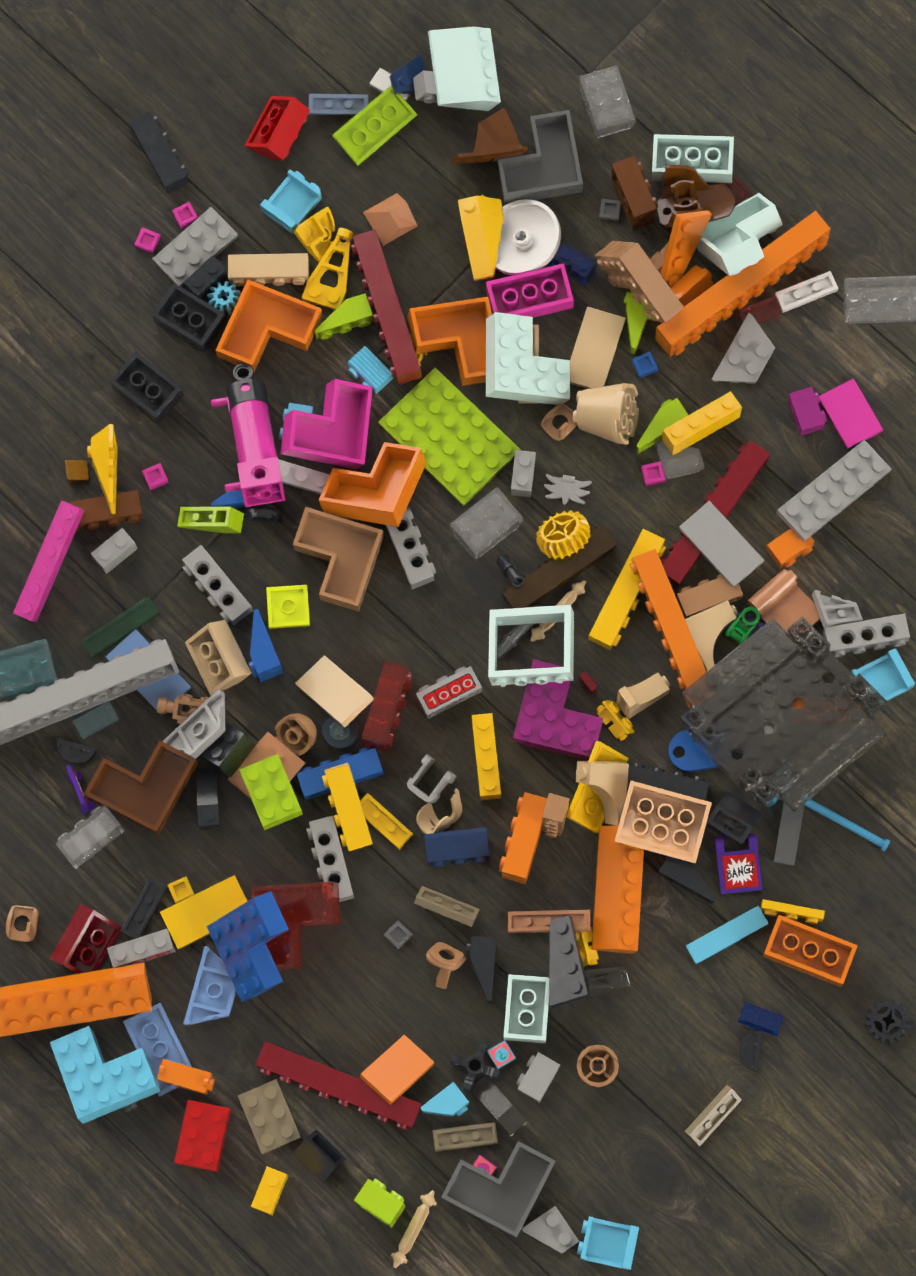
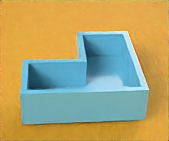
M89 1026L50 1042L77 1118L83 1124L161 1092L148 1055L143 1048L105 1063L95 1033Z

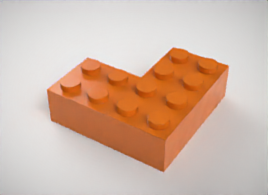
M247 280L216 348L217 357L235 365L241 363L249 364L253 372H255L270 337L307 351L314 337L315 330L322 319V309Z
M483 297L410 308L407 319L415 353L419 354L454 348L462 386L486 382V319L492 315L489 298Z
M384 442L370 474L333 468L319 498L323 512L337 517L399 527L426 465L422 449Z

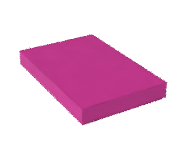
M854 378L819 396L823 409L847 450L860 444L863 440L883 432V428Z

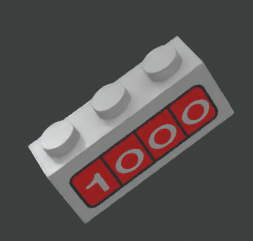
M463 666L457 669L454 675L450 677L447 675L436 681V684L432 686L425 685L418 689L419 692L416 693V698L427 719L481 693L482 686L472 667L466 668Z
M168 929L107 948L113 968L139 964L176 952Z

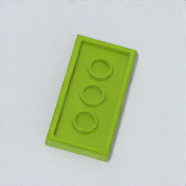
M391 85L336 131L332 137L352 161L359 166L413 120L417 114L400 94H394Z

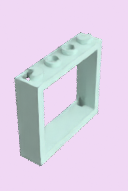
M571 605L490 610L488 677L492 686L501 685V687L511 684L524 686L527 683L543 685L547 682L563 683V681H573L574 612ZM564 622V667L497 671V626Z

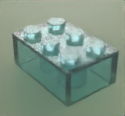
M47 639L0 651V699L37 689L41 686H48L58 680Z

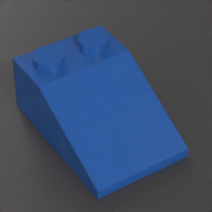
M256 609L253 616L250 650L252 661L248 663L254 678L259 677L260 682L283 674L259 610Z

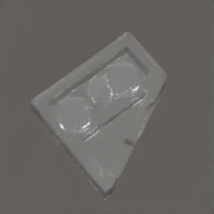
M656 441L665 480L705 470L700 449L687 447L672 456L662 441Z

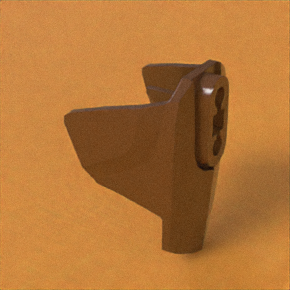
M501 109L478 123L474 152L454 156L451 159V164L488 162L491 159L492 162H495L499 159L527 155L528 147L527 145H520L507 111Z
M669 164L665 166L662 196L657 202L659 222L664 228L672 229L676 214L707 210L712 214L709 222L729 217L734 210L736 201L732 192L724 183L708 185L696 169L685 165Z

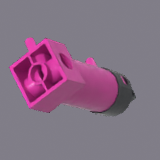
M241 363L233 370L235 382L227 388V397L211 400L213 408L228 405L239 462L237 466L240 482L225 484V491L242 490L245 507L285 501L269 413L266 385L264 382L254 378L253 369L249 364Z

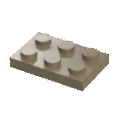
M277 1079L238 1095L262 1155L301 1138Z

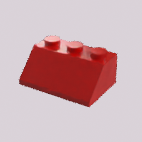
M271 96L245 147L271 160H284L289 154L292 143L298 137L301 126L306 122L310 110L295 97Z

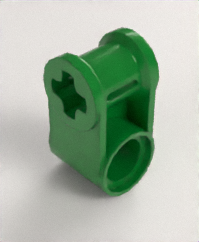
M754 607L745 608L737 620L729 627L725 636H730L742 647L759 623V611ZM752 613L756 616V620L748 622L745 620V615Z

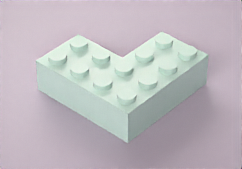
M760 193L736 205L729 217L708 222L697 245L698 251L729 276L736 275L747 266L758 263L760 259L764 258L758 240L766 234L775 232L777 228L783 225L776 206Z
M495 312L486 319V397L560 405L570 399V360L533 356V317Z

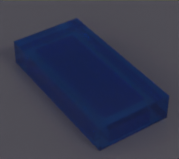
M744 1002L738 1022L777 1037L784 1016Z

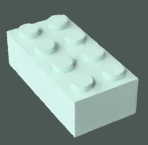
M654 134L652 181H663L665 166L670 164L685 165L696 169L705 182L732 183L734 137Z

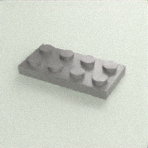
M210 207L153 257L152 260L175 284L182 287L184 281L212 255L216 257L238 237V234Z

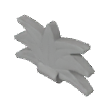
M546 474L547 479L555 484H544V487L552 492V494L545 496L546 499L562 498L563 505H566L569 499L578 504H585V501L579 497H584L590 494V492L580 488L589 486L592 481L575 480V476L563 475V477L558 478Z

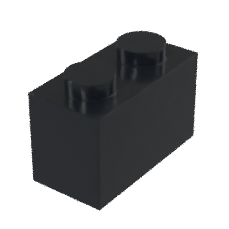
M212 255L184 281L185 289L203 300L207 297V294L211 293V286L216 288L218 282L222 283L228 277L227 270Z

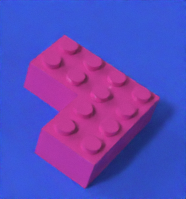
M334 379L326 384L323 416L292 410L285 415L281 454L355 470L365 465L373 387Z

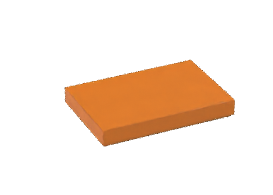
M403 1035L360 1074V1078L391 1105L434 1066V1061L408 1037Z

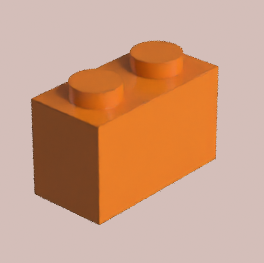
M789 529L767 544L766 551L780 569L784 566L788 568L796 562L795 558L801 554L805 556L813 550L812 547L815 541L812 537H809L805 542H802Z

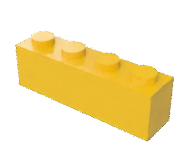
M729 392L665 428L662 432V442L673 456L740 418L742 406L734 395Z
M492 713L472 715L480 800L500 799L501 789Z
M345 763L325 769L326 775L322 776L325 788L329 787L332 794L328 796L331 808L335 807L337 815H334L337 827H342L343 834L340 835L343 847L347 846L348 850L352 851L373 844L349 764Z

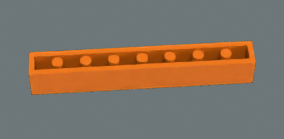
M653 549L633 557L630 568L634 575H638L640 580L638 583L641 594L645 593L647 597L646 607L649 613L653 612L656 619L653 621L657 632L661 631L664 638L661 640L664 650L669 651L671 655L669 662L672 669H676L678 672L677 682L681 689H685L687 696L684 698L688 708L692 707L693 711L717 702L718 698L657 550Z

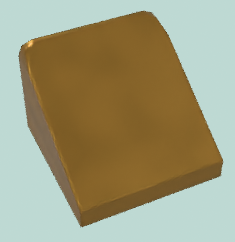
M65 461L69 483L89 481L87 461Z

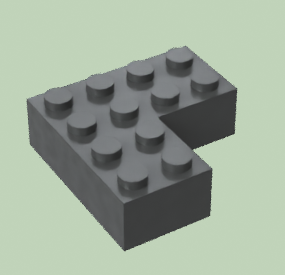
M570 111L530 116L535 154L498 160V172L504 205L517 200H539L582 193L583 181Z
M519 1141L499 1179L460 1160L441 1199L517 1239L556 1161Z

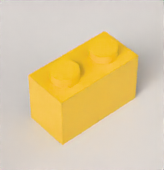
M266 1167L251 1207L273 1215L288 1175Z

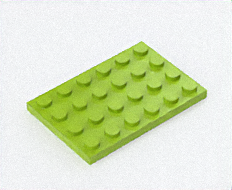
M436 368L378 422V425L399 445L421 448L426 460L424 469L463 507L515 457L516 450H521Z

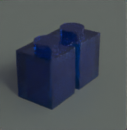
M565 242L561 243L555 256L552 258L553 266L564 263L566 273L569 272V265H571L570 277L583 285L587 284L596 270V261Z

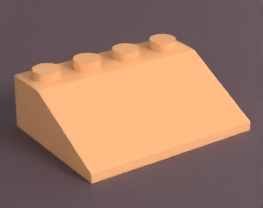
M631 781L615 842L696 863L712 802Z

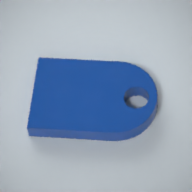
M726 724L679 732L672 738L669 744L668 755L671 763L677 769L684 772H695L733 765ZM675 748H682L685 755L682 758H676L673 755V750Z

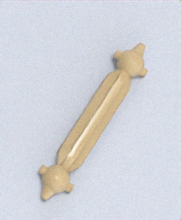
M586 581L573 583L572 591L566 593L556 606L572 605L577 595L585 593L584 586ZM556 622L540 623L539 627L533 628L531 630V641L544 639V632L549 630Z
M433 1190L429 1194L421 1195L420 1199H422L423 1204L417 1208L399 1244V1252L391 1254L394 1260V1268H397L400 1264L407 1263L408 1260L405 1254L411 1250L429 1214V1207L432 1205L436 1206L437 1202H435V1192Z

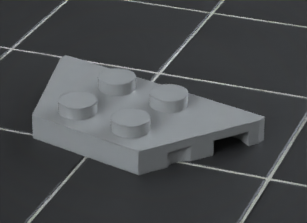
M748 313L711 381L756 384L775 347L752 314Z
M218 689L162 742L196 759L225 732L224 692Z

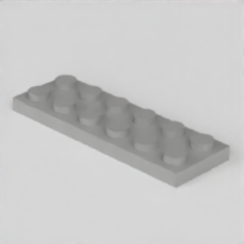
M863 440L780 507L776 513L801 541L805 542L886 476L892 469Z

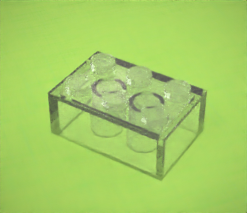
M617 65L579 76V87L597 138L635 126V116Z
M496 487L450 523V531L471 556L477 560L522 525L523 517L500 489Z
M106 806L95 808L90 813L92 816L86 820H80L74 825V830L70 833H63L57 839V847L75 870L124 832L122 826Z

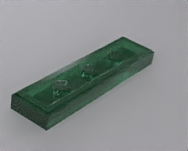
M148 596L82 639L81 643L93 659L131 634L135 629L137 630L158 616L160 612Z

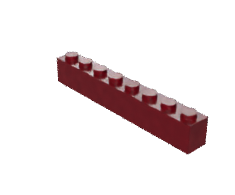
M376 230L353 236L354 244H350L353 255L358 256L359 261L356 264L359 273L363 272L364 274L362 283L364 290H369L370 293L367 299L370 308L374 307L376 312L373 314L375 324L381 327V331L378 333L381 343L385 342L387 346L384 352L387 361L391 360L393 365L390 367L393 379L397 378L398 384L422 378L417 356Z
M751 440L747 445L743 444L737 452L739 456L736 461L731 460L726 468L727 474L724 477H719L714 485L717 488L713 493L709 492L703 501L705 504L710 501L726 519L770 456L769 452ZM682 532L680 533L682 538L679 542L674 541L669 551L671 553L668 558L663 557L661 560L669 582L679 588L702 555Z
M268 1042L264 1043L256 1062V1066L260 1068L258 1072L270 1076L273 1073L279 1076L278 1080L288 1084L293 1081L298 1083V1088L308 1092L311 1088L318 1091L317 1095L329 1100L331 1096L338 1099L336 1103L348 1107L351 1104L357 1107L356 1111L368 1115L369 1112L376 1114V1119L385 1123L388 1120L396 1122L395 1126L405 1131L408 1128L413 1129L422 1106L421 1103L403 1096L398 1097L389 1105L365 1081Z

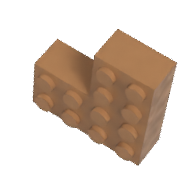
M611 241L594 255L597 259L596 264L602 271L605 270L608 274V281L614 287L630 289L633 293L632 298L637 304L642 305L644 308L643 313L649 320L666 323L684 308L638 243Z
M305 507L293 543L294 551L330 561L319 593L320 600L359 612L384 538L383 530Z

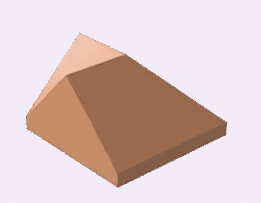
M398 193L363 212L372 229L376 230L383 246L417 227L407 202Z

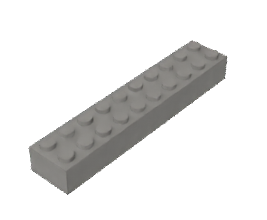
M166 639L155 640L144 648H135L130 654L125 656H115L112 658V661L105 664L98 663L90 670L78 671L73 677L68 679H58L53 685L48 687L41 686L31 694H21L16 697V700L11 702H1L0 745L179 673L180 671Z

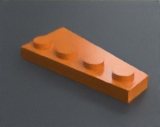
M708 210L676 214L660 273L670 288L682 278L712 216Z

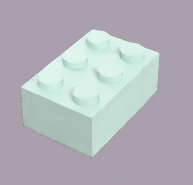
M508 975L504 1040L546 1043L549 1004L548 977Z

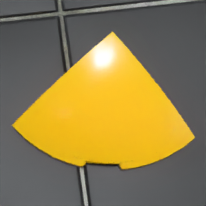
M329 207L320 210L293 229V232L307 251L320 262L333 241H330L331 232L335 231L334 219Z

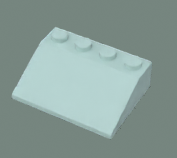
M463 27L430 30L428 32L438 106L489 111L501 102L490 28Z

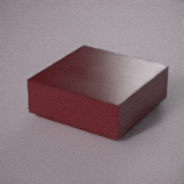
M585 671L580 674L579 680L590 695L597 692L598 686Z

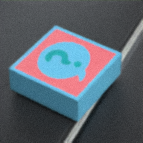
M505 1040L487 1051L497 1069L516 1059Z

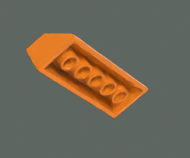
M619 825L599 826L591 950L633 954L638 951L644 849L615 842Z

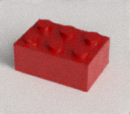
M188 1100L174 1163L218 1173L231 1113L230 1108Z

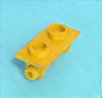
M610 700L603 701L602 703L605 706L600 705L596 709L597 715L603 718L605 725L611 721L614 723L608 729L617 740L623 741L628 737L626 733L632 734L635 732L629 719L623 718L619 713L620 708L615 702Z
M590 927V932H576L583 966L598 964L597 950H591L592 946H588V943L592 942V928Z

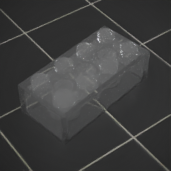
M916 276L844 279L842 287L845 324L916 321Z

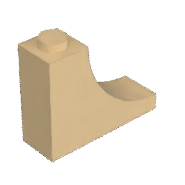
M728 600L685 619L709 679L716 676L717 673L713 661L715 643L722 632L737 620L736 616H738L734 604L730 605Z
M656 673L641 683L631 687L624 686L619 689L616 703L626 718L630 719L667 695L670 690L668 688L670 683L664 675L661 677L659 673Z
M577 761L576 782L590 786L598 794L604 808L605 823L619 825L627 796L629 764L616 761Z

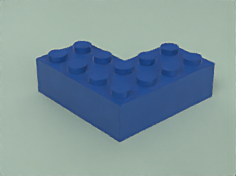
M271 891L252 898L207 926L241 1002L259 996L283 982L266 943L286 932L289 928Z

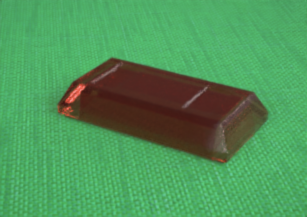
M775 296L738 310L742 323L748 313L752 314L758 324L782 314Z

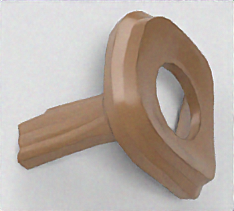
M565 404L554 407L545 415L541 422L542 429L557 441L564 439L577 426V422H573V411ZM558 415L566 417L568 423L565 422L559 429L553 426L552 420Z
M12 906L6 921L7 937L15 941H32L37 931L39 911L34 907ZM19 916H26L30 920V922H27L25 931L15 929L14 922Z
M443 942L433 945L426 954V959L429 963L441 968L436 978L435 986L446 989L451 971L458 969L466 960L461 951ZM445 951L454 959H444L439 955V952Z

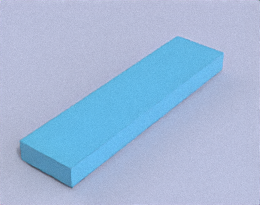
M759 906L691 942L686 945V948L695 964H698L767 926L769 923Z

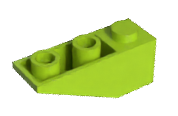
M366 293L346 299L315 330L316 339H328L332 337V334L338 332L347 333L352 330L351 328L370 325V322L374 320Z

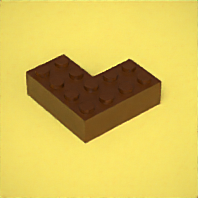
M159 741L140 776L103 758L84 795L96 804L159 836L198 762L195 758Z

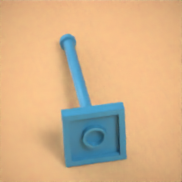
M787 763L779 769L761 804L769 808L776 803L780 794L783 795L784 793L881 847L880 850L885 851L890 840H884L788 787L786 782L794 766Z

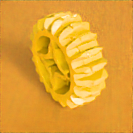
M564 510L561 514L556 513L553 517L549 516L548 521H543V525L539 526V531L536 533V540L541 552L547 555L548 558L553 557L557 559L560 557L564 559L565 556L571 557V554L578 553L579 549H584V544L589 543L588 538L591 537V530L586 518L579 512L574 513L570 510L567 513Z

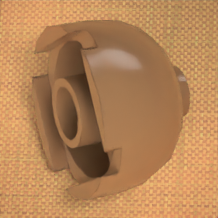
M300 713L290 714L282 718L275 726V730L277 729V736L275 738L294 754H297L296 756L310 750L316 741V726L306 715Z
M589 1046L578 1057V1075L589 1086H607L618 1074V1058L613 1050L607 1046Z

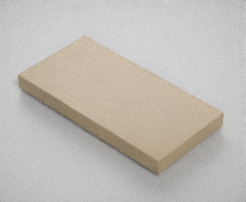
M587 307L570 359V384L586 389L605 386L626 320L625 317Z
M325 655L295 683L300 690L344 728L374 700L372 695Z

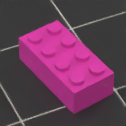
M564 263L486 282V291L492 314L498 312L534 318L571 309L574 305Z

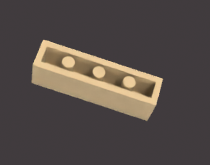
M308 253L228 255L229 283L236 286H244L247 280H251L261 285H265V283H273V285L277 286L284 285L285 283L303 285L309 280Z

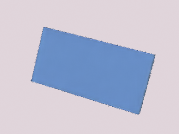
M135 629L106 658L110 662L115 656H125L130 654L135 648H144L150 644ZM177 673L139 688L137 691L157 710L159 697L175 701L177 696L188 692L191 686Z
M161 1003L152 1006V1011L138 1013L123 1021L136 1050L143 1048L147 1053L156 1079L163 1059L192 1067ZM157 1080L161 1092H158L159 1097L178 1088L177 1086Z

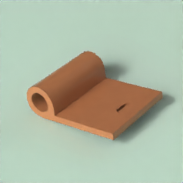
M783 569L750 597L747 602L750 607H754L759 611L760 618L789 647L820 620V616L815 603L797 586V576L790 569L788 571Z
M267 732L233 776L228 778V781L251 799L239 769L278 754L290 782L306 763Z

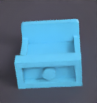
M289 170L287 178L268 201L264 199L260 207L261 212L293 234V229L306 219L322 199L321 189L315 183H308L304 180L305 177L301 173Z
M896 648L889 651L887 655L857 670H852L850 673L851 677H849L852 686L858 688L861 693L859 698L862 704L868 706L869 710L912 689L915 685Z
M589 1216L588 1221L584 1220L581 1233H585L584 1242L579 1241L577 1254L581 1255L580 1260L631 1270L639 1227Z

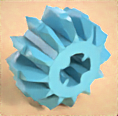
M225 281L224 286H221V283L218 282V288L211 286L212 293L207 294L208 299H210L208 304L222 313L228 311V314L231 315V309H235L241 295L240 290H236L235 284L229 286L228 281ZM225 296L227 300L223 301L221 297Z

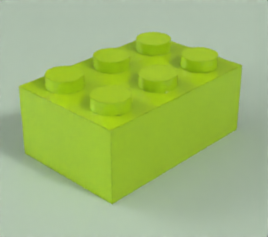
M278 754L239 769L264 830L303 815Z
M368 1179L354 1201L358 1206L392 1228L406 1207L403 1203L404 1199L393 1190L391 1193L387 1192L386 1186L377 1179H374L373 1182Z

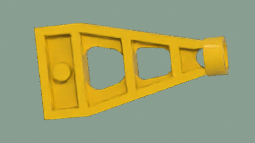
M345 228L338 229L335 240L307 281L302 296L303 301L336 310L344 302L347 292L350 244L354 235L352 231ZM334 252L344 255L341 267L329 264ZM327 270L338 273V285L335 288L320 283L321 277Z

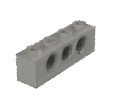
M409 507L406 509L400 524L404 523L408 526L406 530L399 531L396 526H385L411 589H415L434 581L433 574H436V570L432 562L428 563L426 558L429 555L425 544L421 545L419 541L421 534L418 526H413L411 519H414ZM407 542H413L415 547L406 549L404 545ZM420 560L423 564L421 567L416 568L412 566V562Z
M202 545L182 559L185 565L182 567L189 577L194 576L197 580L195 582L196 586L201 592H207L209 595L208 601L214 608L216 606L222 611L220 615L227 623L230 621L234 626L253 611L252 606ZM202 567L209 569L205 575L198 574V571ZM217 582L221 584L220 589H211V585L213 583ZM226 598L234 600L230 606H225L223 601Z
M905 613L826 627L823 630L827 655H833V657H841L846 652L852 651L854 654H859L869 648L881 650L886 648V645L891 644L894 647L903 646L910 638ZM889 629L892 632V636L885 637L882 634V630ZM867 632L872 636V639L866 641L862 638L861 634ZM848 636L851 638L852 643L844 644L841 638Z
M333 816L310 821V828H307L309 841L314 840L315 848L311 849L314 860H319L320 867L317 868L319 880L324 879L325 887L322 888L324 899H329L330 904L353 899L354 895ZM323 836L330 838L329 844L325 846L319 844V839ZM327 856H333L335 862L332 865H326L324 859ZM332 876H338L341 880L339 884L331 885L329 879Z

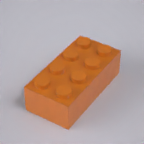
M526 792L523 797H519L516 812L519 814L518 817H513L510 831L513 834L512 837H507L505 844L507 855L506 857L502 856L499 865L502 878L526 885L541 834L542 815L547 798Z
M779 915L763 957L842 987L858 945Z

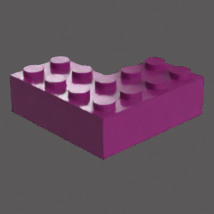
M533 659L531 669L562 666ZM563 681V683L547 682L543 685L527 683L513 742L588 761L596 741L599 740L603 718L564 709L571 681Z

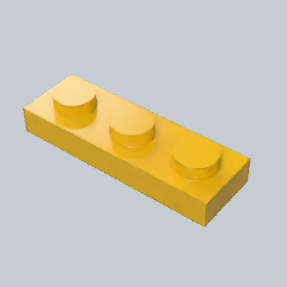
M764 899L761 902L760 908L768 916L781 914L791 920L803 918L806 919L805 922L811 924H818V921L822 922L825 913L823 910Z

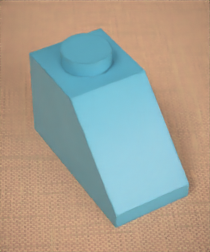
M453 1082L420 1107L423 1113L451 1117L457 1114L459 1117L468 1110L467 1105L469 1101Z

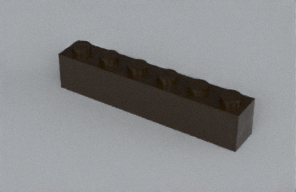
M603 525L599 528L595 526L590 529L591 537L588 538L589 543L584 544V549H579L578 553L571 554V557L567 555L564 559L558 557L549 562L547 560L538 565V570L523 575L524 580L522 581L524 583L520 587H514L512 584L504 589L503 599L510 609L533 607L615 551L617 543Z

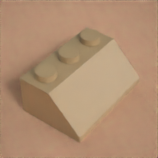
M226 620L208 623L185 642L211 696L218 689L221 691L228 689L252 674Z

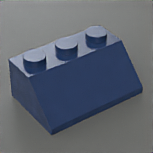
M487 827L424 834L427 863L432 865V868L444 867L446 863H453V866L464 865L465 861L484 863L486 859H490Z

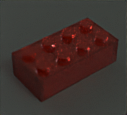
M385 660L361 738L364 747L375 748L387 753L388 747H393L395 740L393 731L394 728L398 729L401 720L399 711L404 709L407 700L405 691L410 690L412 684V674L409 672V667Z

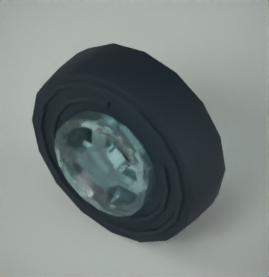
M330 716L322 726L324 741L329 747L336 750L350 748L358 738L359 728L354 719L344 728Z

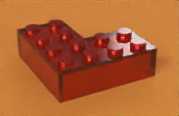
M318 882L251 887L252 898L270 891L272 892L289 928L286 932L266 943L278 971L302 970L301 928L340 925L339 883Z

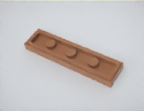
M590 910L508 912V933L550 932V921L568 915L572 917L575 932H590Z

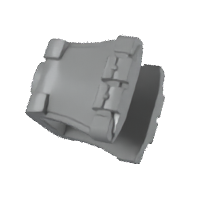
M426 754L421 760L422 766L415 776L408 780L407 786L408 789L421 799L433 804L438 801L441 796L440 793L447 784H452L457 776L451 771H447L430 796H428L416 786L435 762L434 758Z

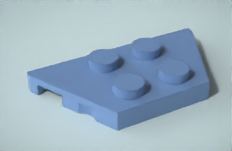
M207 946L204 947L184 1025L229 1017L236 989L222 959Z

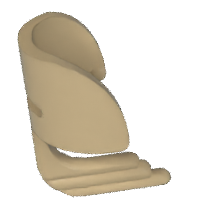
M457 788L454 790L455 794L450 799L452 806L450 817L446 816L439 821L431 803H427L419 810L416 821L424 834L440 833L450 828L451 824L460 818L462 804Z

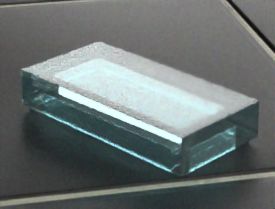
M108 701L73 720L82 739H85L117 722L119 719Z

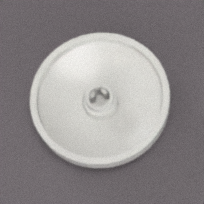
M524 199L506 204L502 207L504 224L501 229L496 269L512 276L542 269L552 260L560 245L561 227L557 217L548 206L535 200Z

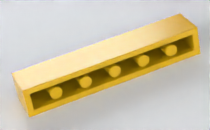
M645 529L642 530L589 634L588 640L608 650H611L613 645H618L621 638L619 632L621 628L625 629L630 621L628 615L631 610L635 611L639 603L637 597L640 593L638 587L640 580L638 575L632 573L630 568L631 559L653 549H656L659 557L662 558L666 550L664 538Z

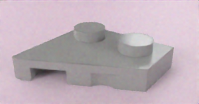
M814 590L812 593L824 628L863 621L856 602L843 600L834 595L831 598L820 595L821 591Z
M556 1206L522 1228L524 1233L561 1254L579 1242Z

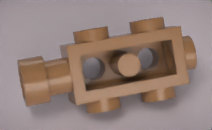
M180 694V696L175 698V701L159 697L157 713H173L172 719H177V723L182 724L208 697L195 699L190 694ZM183 705H189L190 709L184 710Z

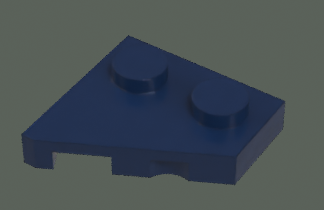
M421 55L389 76L394 94H415L413 78L423 70L426 71Z

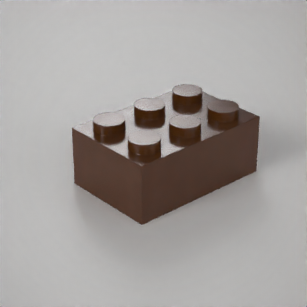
M635 156L613 163L611 170L612 182L632 230L654 223L658 214L656 209L658 208L655 196L651 197L649 192L651 190L648 179L643 178L642 164L640 161H636Z

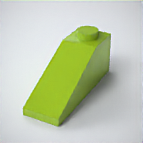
M631 291V293L627 292L624 303L626 304L631 353L635 354L648 318L643 313L644 308L642 305L637 304L632 298L633 293Z
M678 398L673 401L669 399L661 405V408L636 446L638 454L661 441L662 432L665 428L688 416Z
M180 507L177 527L218 533H241L244 513L232 507Z

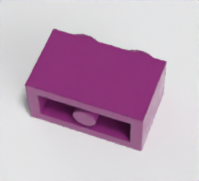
M812 387L789 393L787 400L800 436L824 429L827 419L824 410L820 411L818 393L814 392Z

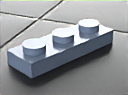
M309 94V115H356L368 105L369 96L363 94Z

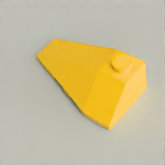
M483 196L460 199L458 203L474 281L494 277L498 258V246L501 241V229L504 224L501 199Z
M109 424L91 437V446L87 447L88 458H92L94 470L111 514H116L118 448L114 426Z

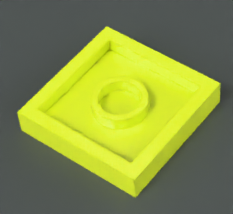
M307 585L266 588L269 629L310 626Z

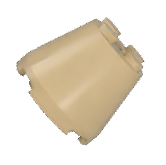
M622 383L578 391L576 396L577 410L573 412V422H577L580 430L617 444L627 445L629 437H634L639 416V408H636L635 400L638 392L635 385Z

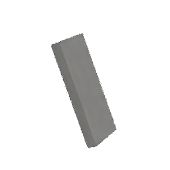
M710 501L679 526L680 531L733 588L764 562V559Z

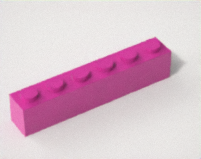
M61 500L14 609V614L37 622L83 516L84 509Z

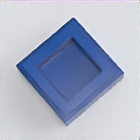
M651 352L632 359L639 378L658 371Z

